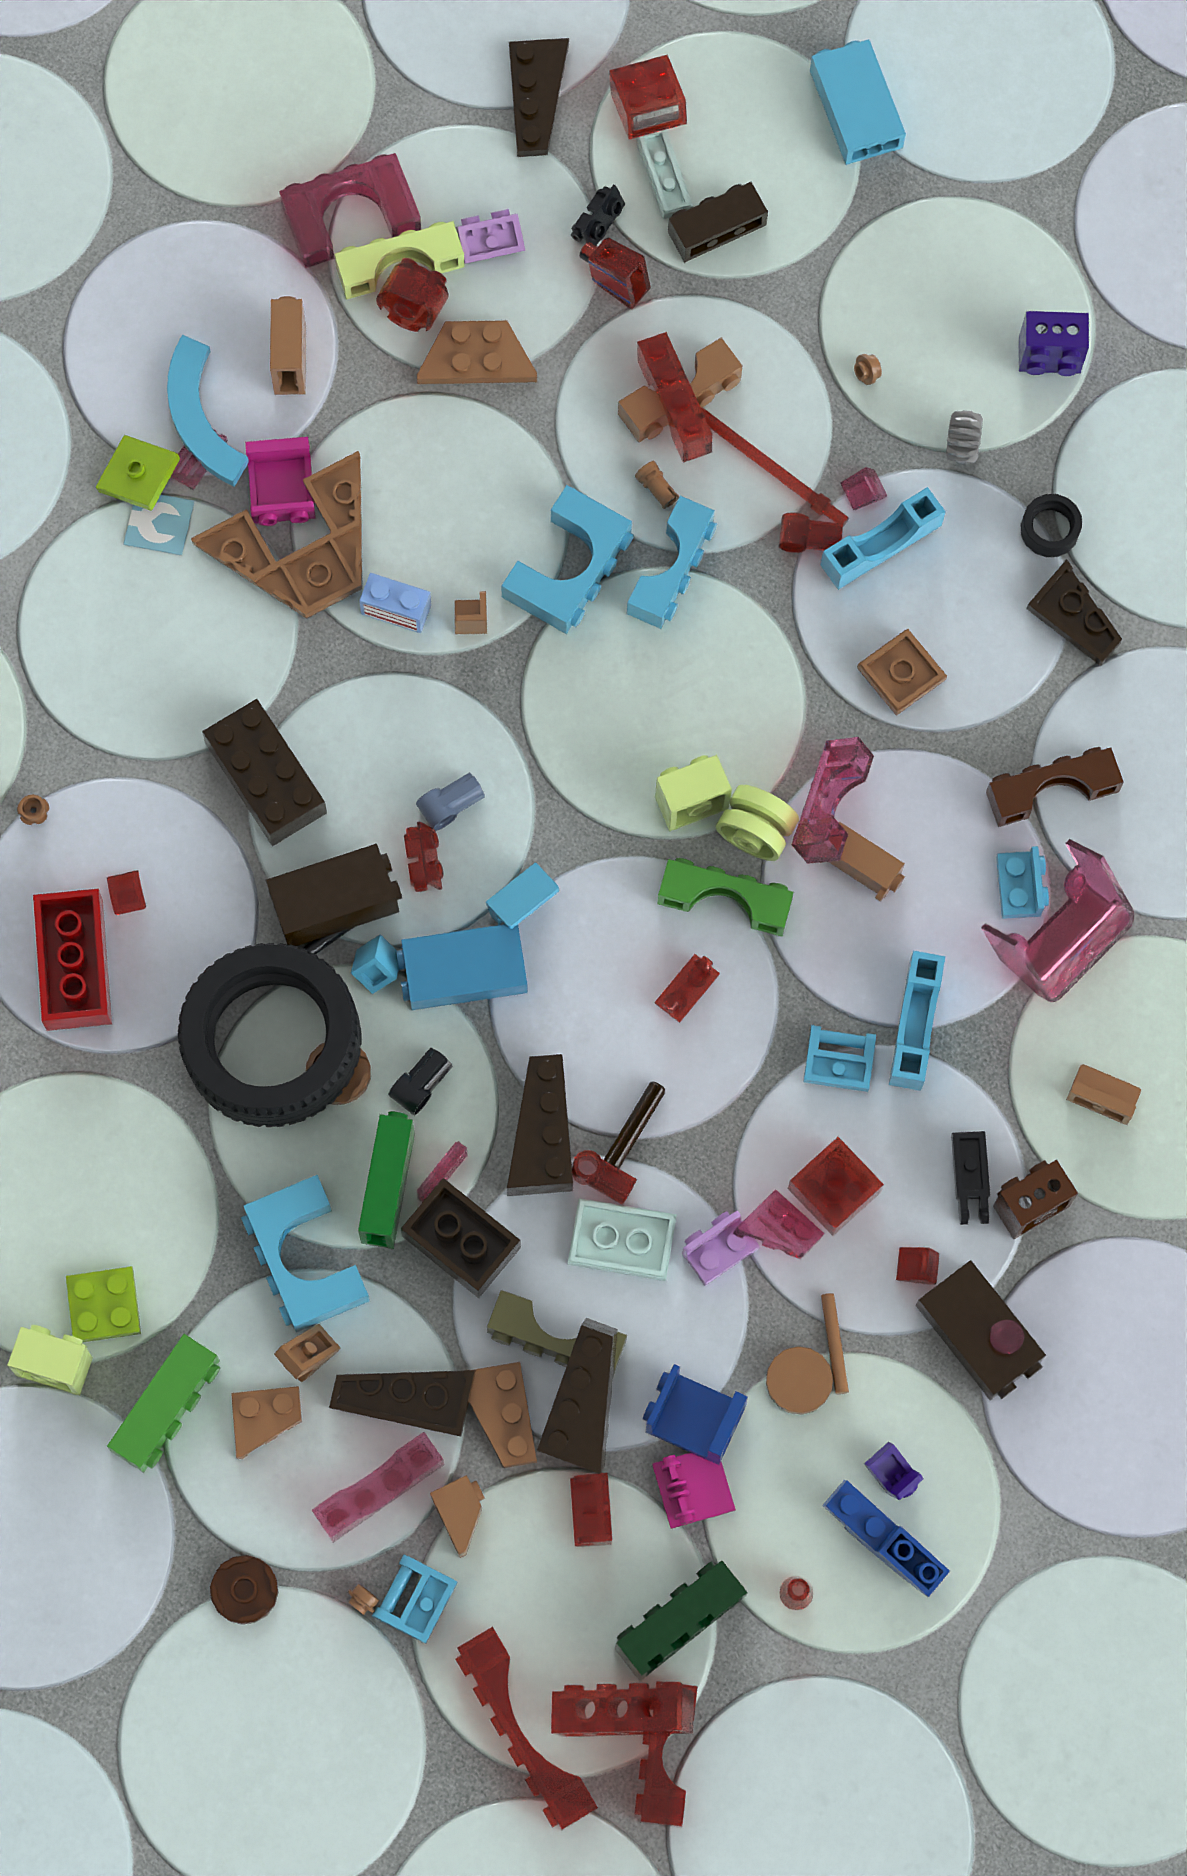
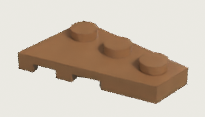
M520 1362L474 1369L476 1372L469 1404L484 1429L503 1468L537 1463Z

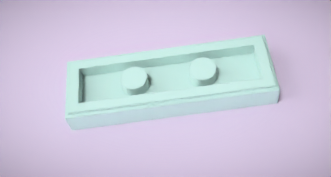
M666 127L636 134V141L663 219L670 218L681 209L689 210L693 208Z

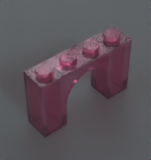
M396 153L378 155L369 162L360 165L351 164L341 171L332 174H320L311 181L302 184L293 183L284 190L279 191L282 209L305 268L334 259L333 244L324 224L323 216L329 205L343 196L360 195L375 202L384 216L392 238L399 236L407 230H421V216Z

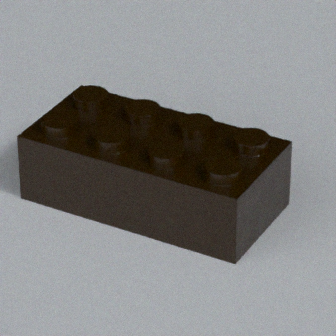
M258 699L253 700L202 731L206 746L272 846L327 814L324 799Z

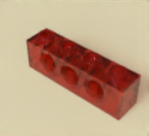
M662 1682L661 1688L649 1689L648 1683H629V1689H617L615 1684H597L596 1690H584L583 1685H564V1691H552L551 1734L561 1737L693 1734L694 1692L682 1688L681 1682ZM658 1699L660 1711L656 1716L652 1717L650 1706ZM593 1701L595 1711L590 1718H587L585 1708ZM622 1701H626L628 1706L627 1712L623 1717H619L617 1713L618 1706Z

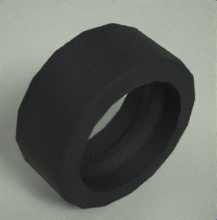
M1044 494L1035 498L1027 506L1021 522V537L1025 545L1035 554L1044 557H1059L1068 553L1076 545L1082 529V515L1077 505L1069 498L1059 494ZM1044 510H1054L1063 514L1070 524L1068 535L1060 541H1048L1041 538L1033 529L1035 516Z

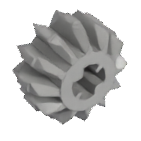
M963 410L955 411L951 415L946 448L948 460L966 464L974 463L978 459L983 425L981 414Z

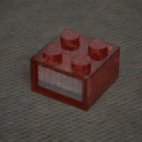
M668 54L609 70L611 96L628 139L687 124L686 99Z

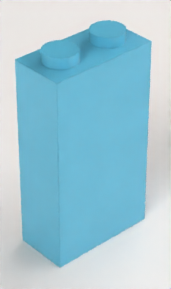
M857 40L851 41L844 47L834 50L824 49L813 55L810 73L845 165L902 149L906 133L870 40L861 42Z

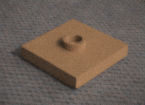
M908 628L857 665V669L896 716L947 679L944 671Z

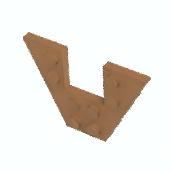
M359 451L303 479L307 491L331 532L330 534L275 561L246 509L192 537L193 545L306 619L362 590L361 457Z

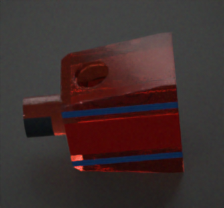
M611 238L604 239L598 247L591 242H587L582 247L579 256L589 263L594 283L631 310L650 290L651 286L643 255Z

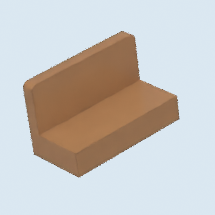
M1082 1064L1079 1067L1066 1100L1127 1125L1136 1109L1135 1105L1141 1089Z

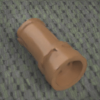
M651 461L638 470L635 478L643 484L644 488H648L662 505V508L666 509L678 500L679 495L664 479L663 472L659 471L660 469L656 462Z

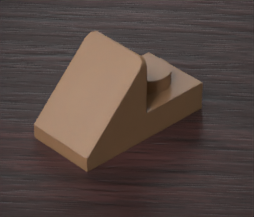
M317 1324L280 1346L274 1355L295 1379L298 1378L299 1381L303 1382L341 1348L324 1328Z

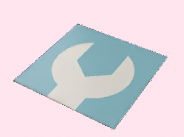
M160 495L152 511L133 505L123 545L182 555L195 501Z

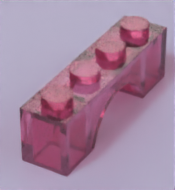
M859 737L827 740L791 844L807 864L840 861L848 833L834 818L835 811L841 799L851 789L866 782L874 755Z
M423 1432L398 1449L372 1473L357 1483L339 1490L312 1509L313 1515L332 1543H334L444 1466V1460L428 1436Z

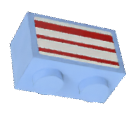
M373 573L369 574L360 598L362 615L418 633L422 632L431 608L430 591Z

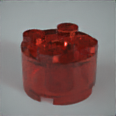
M403 258L401 263L394 266L377 295V305L380 310H382L383 306L389 312L387 318L396 325L413 332H419L421 328H426V331H428L433 326L449 297L445 286L447 279L438 271H429L419 266L414 260Z

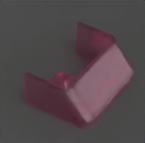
M1071 839L1065 844L1077 865L1068 873L1064 882V890L1069 900L1028 941L1018 933L1006 935L986 923L981 927L999 959L1038 996L1049 1002L1060 1000L1131 928L1135 916L1132 906L1104 856Z

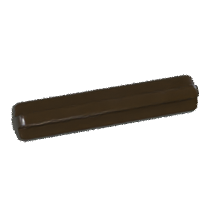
M650 1082L604 1158V1163L614 1170L620 1169L665 1094V1088L659 1083Z

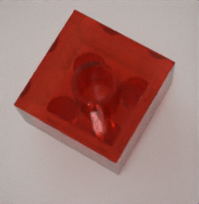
M837 1137L789 1181L787 1189L834 1236L881 1193L884 1184Z

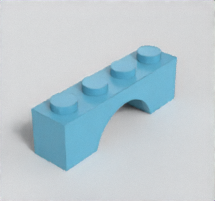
M927 487L902 502L891 516L872 530L859 536L853 537L849 535L824 550L820 565L839 590L941 527L946 511Z
M683 496L679 497L667 521L666 534L677 547L678 558L670 569L659 575L640 576L627 603L628 615L662 629L665 620H672L678 607L675 600L679 593L684 594L690 583L691 577L688 576V573L692 566L697 568L702 559L704 550L701 547L704 540L710 541L716 530L717 523L713 522L715 510Z
M913 951L889 1079V1085L918 1091H921L930 1053L934 1014L946 956Z

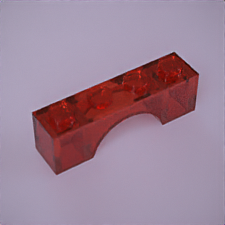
M667 332L638 341L637 360L648 386L652 385L662 402L668 419L671 437L682 462L684 463L712 453L713 434Z
M656 1681L655 1689H648L646 1710H653L651 1724H644L642 1744L649 1745L647 1759H640L638 1779L645 1780L643 1794H636L634 1811L635 1815H641L640 1823L682 1828L686 1791L674 1784L668 1777L663 1766L662 1753L666 1740L674 1731L683 1726L693 1724L698 1686Z

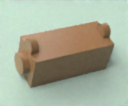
M841 822L835 827L815 859L820 863L826 860L877 893L875 899L880 902L890 890L896 892L905 878L901 874L905 863Z

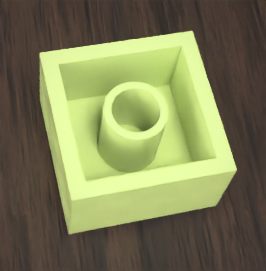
M703 755L693 759L690 765L680 769L678 767H671L661 772L656 780L655 799L670 832L729 809L732 788L718 756L715 755L708 758L707 755Z
M31 1325L30 1329L21 1327L7 1364L13 1373L18 1377L80 1396L93 1359L87 1350V1346L82 1344L83 1340L66 1334L60 1339L51 1335L49 1329L38 1325Z

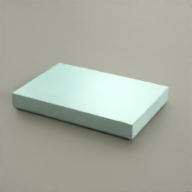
M579 1198L568 1265L666 1281L677 1214Z

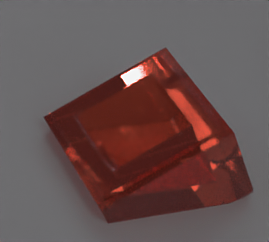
M138 870L106 877L111 903L116 915L146 908Z
M899 1247L896 1280L935 1285L937 1283L939 1253L930 1247Z

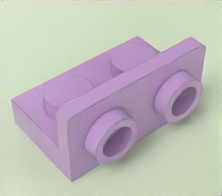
M509 209L492 212V219L480 221L479 216L461 219L462 226L455 228L464 252V264L525 251L518 214L510 215Z
M728 1211L722 1213L711 1222L713 1225L711 1229L705 1233L698 1230L684 1241L686 1246L683 1247L682 1254L705 1286L760 1247L741 1221V1215L738 1211L731 1215Z

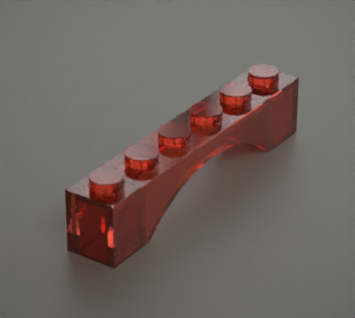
M493 1626L457 1647L460 1656L455 1658L458 1666L465 1677L469 1674L473 1676L478 1686L472 1690L482 1707L489 1704L495 1716L490 1718V1721L500 1737L504 1734L507 1735L512 1744L507 1750L516 1766L519 1767L522 1764L525 1766L530 1776L524 1780L534 1797L541 1794L547 1807L542 1809L551 1827L559 1825L561 1831L598 1810L582 1779L563 1771L547 1761L532 1747L520 1730L513 1714L508 1694L510 1656Z

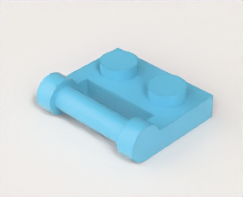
M811 1025L803 1082L868 1092L876 1034L866 1033V1036L821 1030V1026ZM820 1042L864 1049L863 1056L820 1050L818 1047Z
M403 1555L399 1562L401 1567L380 1608H375L372 1617L427 1644L458 1582L409 1556ZM413 1572L417 1573L422 1577L399 1618L393 1615L392 1612Z

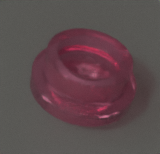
M1001 1320L993 1326L990 1332V1341L997 1351L1004 1354L1014 1353L1023 1344L1024 1332L1015 1321Z

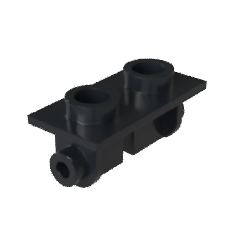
M613 184L611 189L606 186L603 189H598L586 207L593 214L590 215L583 212L571 228L573 231L571 237L578 242L585 239L591 251L604 238L607 230L625 206V202L616 185Z

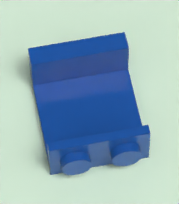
M674 1364L670 1373L664 1371L659 1380L656 1390L661 1393L656 1403L650 1401L645 1410L643 1420L647 1421L646 1433L720 1465L746 1408L748 1396L735 1391L733 1398L680 1375V1366Z

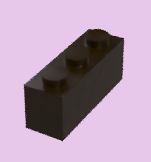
M752 182L744 185L736 184L718 197H707L698 206L689 210L681 209L675 212L669 218L668 234L685 263L766 226L768 210Z

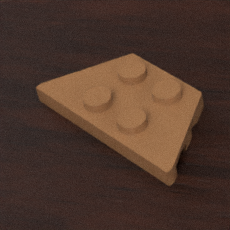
M507 320L445 321L417 374V384L537 382V372Z

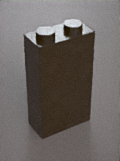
M377 843L266 879L269 894L287 945L299 946L400 912L397 900L402 899V894L397 880L390 881L388 875L389 872H392L390 860L387 853L381 855Z
M971 1260L926 1293L916 1303L915 1306L989 1400H992L997 1395L1001 1399L1005 1398L1017 1388L1014 1384L1016 1380L1023 1375L1029 1379L1043 1368L1040 1362L1045 1358L1046 1354Z

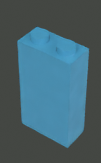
M503 924L402 939L403 950L396 951L399 970L406 969L407 981L401 982L404 1001L410 1000L412 1010L528 993L518 925L513 929H509Z

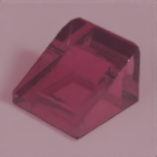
M868 467L861 469L841 482V486L853 510L860 509L887 497L877 473Z

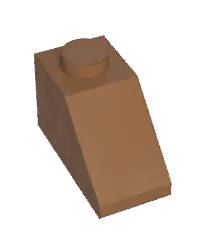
M467 1475L430 1493L431 1499L460 1558L467 1554L482 1511L479 1501L485 1499L477 1481L470 1483Z

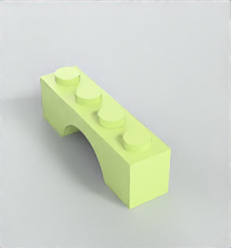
M454 221L448 223L437 222L426 229L418 231L407 230L393 238H378L371 241L370 244L360 247L349 246L343 248L338 253H334L336 269L346 300L376 292L377 281L381 273L396 262H419L429 268L434 275L465 267L464 252Z

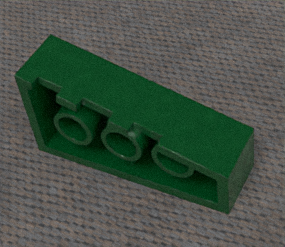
M712 1561L696 1573L699 1579L690 1586L686 1582L680 1585L670 1594L672 1600L663 1607L657 1604L643 1615L645 1621L636 1628L633 1625L629 1626L616 1637L618 1640L615 1645L616 1652L639 1681H642L747 1596L748 1592L723 1561L717 1565Z

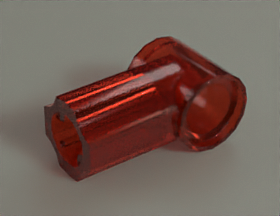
M801 513L783 514L778 546L781 550L791 553L803 552L806 549L824 551L842 539L843 524L810 520L808 516Z
M584 1150L578 1153L572 1165V1176L576 1182L592 1187L621 1205L625 1203L637 1182L636 1178L604 1161L600 1155L591 1150ZM582 1161H590L595 1165L596 1171L591 1175H585L580 1172L578 1164Z

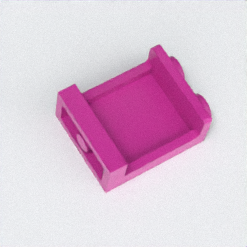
M308 437L245 442L246 455L249 459L250 509L254 523H259L262 526H272L281 521L305 523L309 519H316L314 501L303 483V479L312 475Z

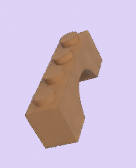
M721 337L696 353V375L687 387L674 393H659L646 386H642L618 401V415L638 442L646 438L649 440L653 439L663 431V427L671 422L678 423L687 417L690 410L698 405L699 407L706 406L722 390L729 391L737 386L742 376L743 365Z

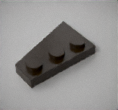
M1066 559L1029 602L1026 609L1102 666L1121 644L1122 638L1102 609L1098 608L1088 594L1089 590L1072 571L1073 567Z

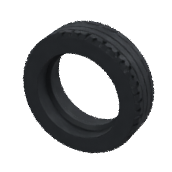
M260 943L255 946H245V948L234 950L233 953L225 954L222 958L214 961L212 966H208L198 976V981L190 987V991L185 997L186 1002L181 1007L178 1043L183 1063L193 1084L201 1096L214 1109L221 1111L224 1116L237 1122L242 1121L246 1125L283 1127L285 1124L293 1125L297 1122L305 1121L307 1117L317 1115V1113L325 1110L328 1104H332L342 1094V1089L348 1086L355 1073L354 1068L357 1067L359 1062L362 1033L359 1016L346 983L325 960L319 959L316 954L308 950L298 949L297 946L282 943L278 945L274 943ZM285 985L300 989L315 1001L325 1021V1044L316 1062L299 1077L274 1086L249 1085L233 1077L221 1064L215 1048L216 1024L224 1010L236 998L258 987Z

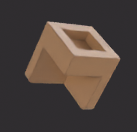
M480 591V600H455V634H487L486 591Z

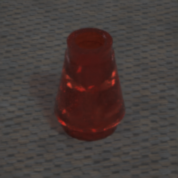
M792 1576L782 1583L779 1591L780 1599L789 1609L801 1610L811 1603L813 1588L807 1579L801 1576ZM792 1586H803V1595H795L792 1591Z

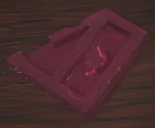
M776 1189L733 1232L739 1238H743L746 1235L761 1240L762 1246L773 1250L780 1249L787 1255L802 1259L825 1234Z

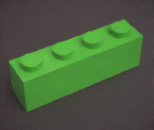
M183 1334L108 1443L107 1447L109 1450L143 1473L147 1467L152 1469L163 1454L160 1448L166 1439L172 1440L182 1426L179 1420L185 1411L191 1412L201 1398L198 1392L205 1382L210 1384L220 1370V1367L217 1365L220 1362L218 1356L186 1334Z

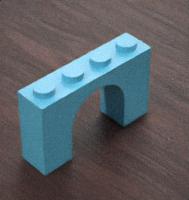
M566 485L551 508V522L585 542L592 554L589 566L575 578L555 580L517 561L501 586L502 598L565 634L568 633L571 626L577 627L585 614L584 606L588 600L591 602L595 600L601 589L600 581L604 575H611L618 562L615 559L620 550H627L634 537L631 533V520Z
M318 1175L243 1205L247 1215L241 1217L248 1236L255 1233L259 1245L253 1248L260 1265L268 1264L272 1275L266 1277L273 1296L281 1295L284 1306L279 1307L286 1326L293 1324L295 1331L299 1332L370 1301L356 1265L326 1278L310 1281L295 1277L287 1271L281 1262L282 1244L289 1232L300 1224L332 1211Z

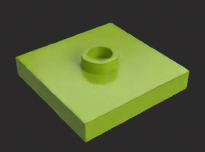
M124 435L98 481L96 489L105 495L152 511L180 457L176 452Z

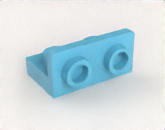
M1031 847L1030 852L997 853L996 862L1002 919L1041 917L1044 906L1049 905L1048 887L1042 886L1041 875L1046 874V862L1044 856H1039V847Z

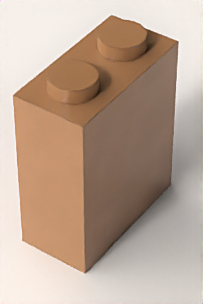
M291 296L271 299L270 371L274 395L306 394V322L303 301Z

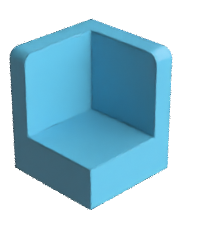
M381 934L356 950L351 974L374 994L397 979L399 971L397 950Z

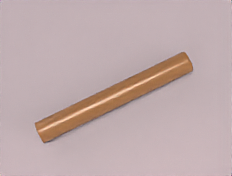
M834 1293L821 1295L835 1393L837 1395L849 1393L835 1297Z

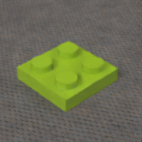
M132 1266L66 1276L73 1337L79 1338L83 1342L141 1334Z

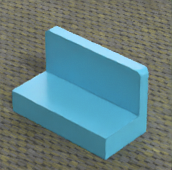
M535 862L487 900L486 905L491 917L498 925L503 922L509 929H513L559 892V887Z

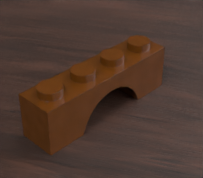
M1094 747L1086 750L1082 756L1071 759V756H1063L1054 760L1053 764L1041 767L1039 764L1023 769L1022 773L1010 776L1009 773L994 777L992 782H989L986 794L997 826L1001 827L1028 819L1032 811L1034 797L1040 791L1050 786L1064 785L1072 787L1081 792L1088 801L1120 792L1124 781L1112 748L1102 750L1101 747Z

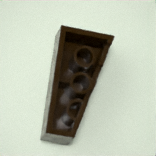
M586 1318L582 1323L537 1451L601 1474L606 1460L608 1421L618 1329Z

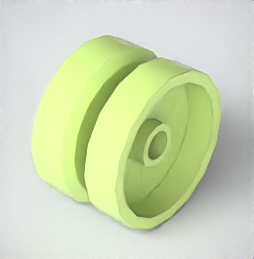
M739 785L729 800L732 809H726L716 824L717 832L725 840L745 853L767 861H776L786 846L783 836H790L799 822V816L792 807L773 794L750 785Z

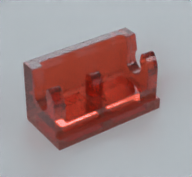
M608 1473L576 1475L574 1478H570L575 1547L612 1545Z

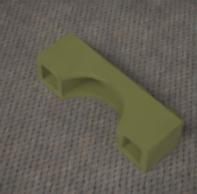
M503 1290L500 1291L487 1325V1333L492 1334L491 1339L510 1346L511 1342L524 1346V1352L537 1357H541L545 1353L555 1357V1363L567 1367L576 1338L559 1339L547 1334L535 1320L531 1300ZM617 1332L613 1376L627 1340V1335Z

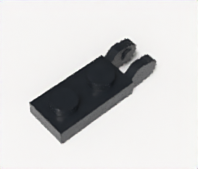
M985 1131L952 1133L956 1200H958L960 1225H968V1220L970 1219L967 1199H979L978 1217L980 1223L989 1224L988 1198L990 1197L986 1133Z

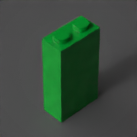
M390 1111L388 1115L380 1114L358 1228L361 1244L394 1249L415 1136L413 1119H407L408 1115L401 1112Z

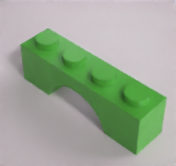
M676 858L675 861L668 859L657 904L689 912L697 902L706 897L726 896L737 901L746 910L751 929L783 936L794 894L793 891L788 890L787 886L780 883H770L769 885L758 883L754 877L744 874L735 877L725 874L726 872L723 869L714 866H708L706 869L694 866L692 861L683 858Z

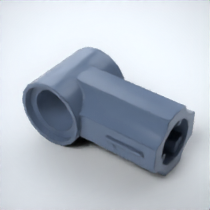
M469 772L441 790L440 788H435L425 793L417 800L416 805L433 831H437L453 822L458 813L485 798V794L475 776Z

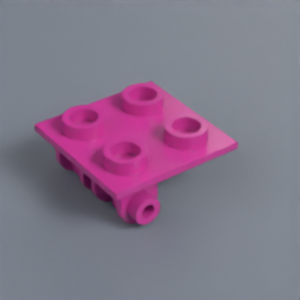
M687 1453L677 1457L675 1455L662 1458L663 1461L652 1463L671 1529L736 1511L722 1462L720 1465H717L693 1453Z

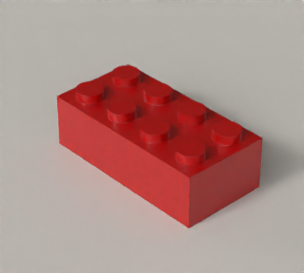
M99 888L33 895L41 1018L46 1030L112 1024L104 908Z

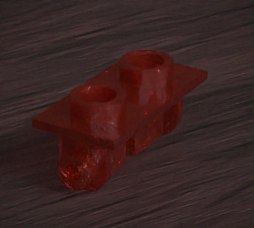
M419 821L417 822L418 827L407 828L404 835L407 858L418 857L419 860L408 864L410 884L414 887L415 892L428 890L427 885L442 890L441 879L444 872L438 860L436 849L439 847V839L434 829Z
M694 954L654 1003L680 1023L720 973L711 967L713 962L706 956L700 958Z

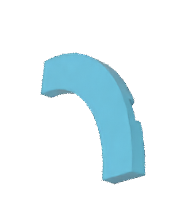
M182 335L174 350L168 372L167 393L173 424L189 453L191 452L208 472L234 487L249 463L248 456L238 452L223 441L212 429L203 412L199 386L205 362L211 352L210 346Z

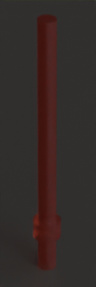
M701 407L698 410L695 418L810 503V508L819 515L824 514L841 528L845 526L849 517L833 506L831 499L823 493L817 494L706 409Z

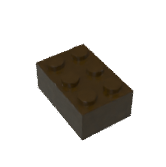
M444 1178L401 1227V1234L404 1239L477 1298H480L521 1248V1240Z

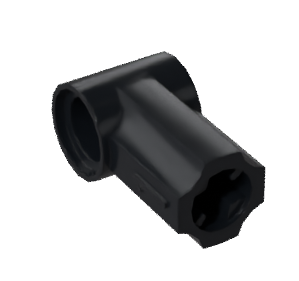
M430 1047L409 1073H404L395 1082L388 1095L415 1116L427 1104L432 1096L433 1089L453 1067L452 1063L438 1050Z

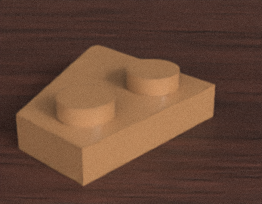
M299 1386L231 1393L237 1459L245 1458L253 1450L269 1443L285 1430H289L302 1422Z

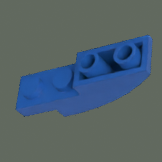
M843 1480L822 1505L845 1526L844 1529L925 1596L929 1597L950 1572L947 1567L904 1528L890 1520L848 1480Z

